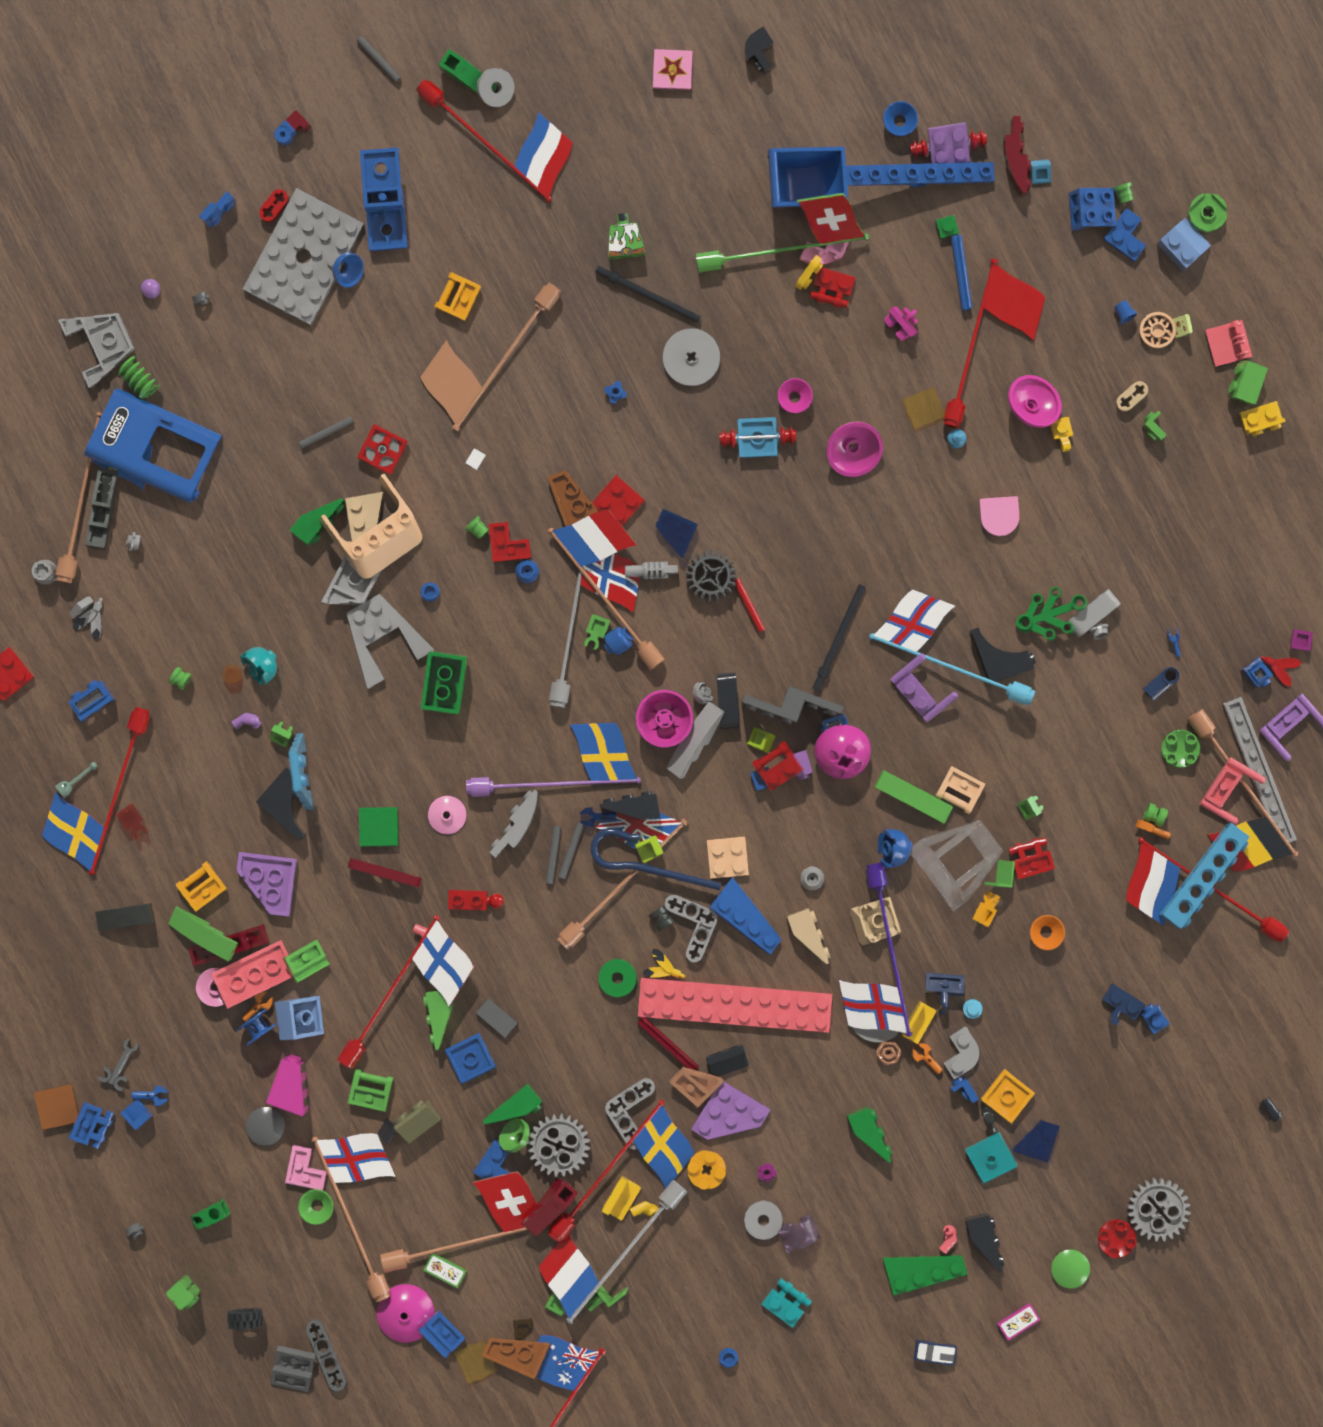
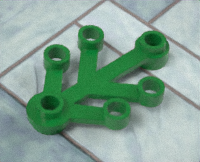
M1052 587L1042 612L1034 616L1037 607L1044 603V597L1036 593L1032 596V602L1026 614H1022L1017 618L1016 627L1022 633L1034 631L1041 634L1048 641H1053L1056 638V632L1051 628L1045 629L1037 625V623L1045 621L1062 629L1065 634H1071L1074 631L1073 624L1055 617L1072 610H1085L1088 605L1087 599L1083 595L1078 594L1072 598L1070 603L1052 609L1056 600L1062 596V591L1059 587ZM1054 590H1059L1057 596H1053ZM1041 597V601L1036 603L1035 598ZM1078 601H1083L1081 607L1077 606ZM1024 621H1029L1027 627L1023 626ZM1067 625H1071L1069 631H1065ZM1048 632H1053L1051 638L1047 637Z

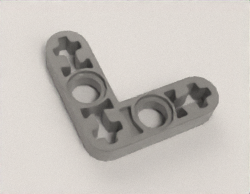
M670 895L665 900L667 910L697 922L686 949V957L691 962H698L703 957L717 923V914L707 907L678 895ZM676 898L677 903L681 905L682 901H685L686 904L683 907L682 913L678 912L680 908L677 906L671 909L668 901ZM693 905L696 907L697 912L694 916L686 914L687 906ZM700 908L704 909L702 913L705 915L712 913L714 921L706 923V919L701 916L700 920H697ZM700 930H704L707 933V938L704 941H699L696 938V933ZM693 941H695L698 944L704 945L703 949L701 947L698 948L697 952L700 954V956H695L694 959L691 958V954L689 953V951H693L696 946L692 945Z
M650 1078L639 1080L606 1103V1113L626 1143L630 1140L631 1136L629 1134L625 1136L624 1133L629 1132L632 1128L636 1131L638 1130L626 1110L654 1092L655 1084ZM643 1082L646 1084L650 1083V1091L643 1090L640 1092L643 1096L639 1098L638 1092L634 1088L637 1086L639 1090L643 1087ZM628 1092H633L636 1096L635 1101L632 1103L625 1100V1094ZM621 1097L622 1102L626 1105V1107L623 1108V1105H620L617 1108L618 1112H610V1104H618L620 1102L618 1098ZM621 1119H628L630 1122L629 1128H620L619 1121ZM635 1143L629 1146L631 1149H638Z

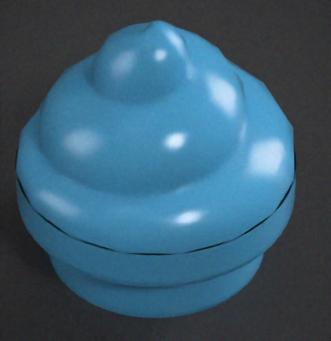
M954 429L949 432L947 442L953 448H961L966 443V434L960 429Z

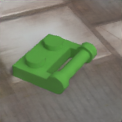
M356 1069L348 1103L385 1112L394 1077H381L363 1073L362 1070ZM359 1080L385 1085V1089L383 1091L358 1085Z

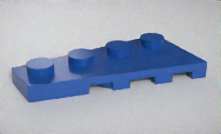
M730 878L709 909L766 954L770 955L781 941V938L734 878Z

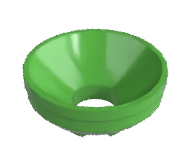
M520 1118L509 1120L500 1132V1147L507 1152L513 1153L526 1146L529 1142L530 1133L528 1124ZM523 1135L521 1141L518 1143L519 1137Z
M312 1189L300 1198L298 1209L303 1220L317 1225L326 1222L331 1217L334 1204L331 1196L326 1191ZM314 1200H320L323 1203L321 1210L316 1211L312 1208Z

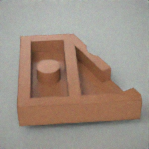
M682 1067L670 1079V1083L696 1107H699L723 1083V1079Z

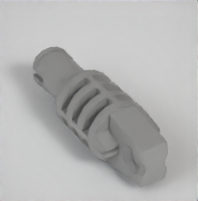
M668 561L644 562L642 565L625 566V577L668 579V575L678 574V565H668Z

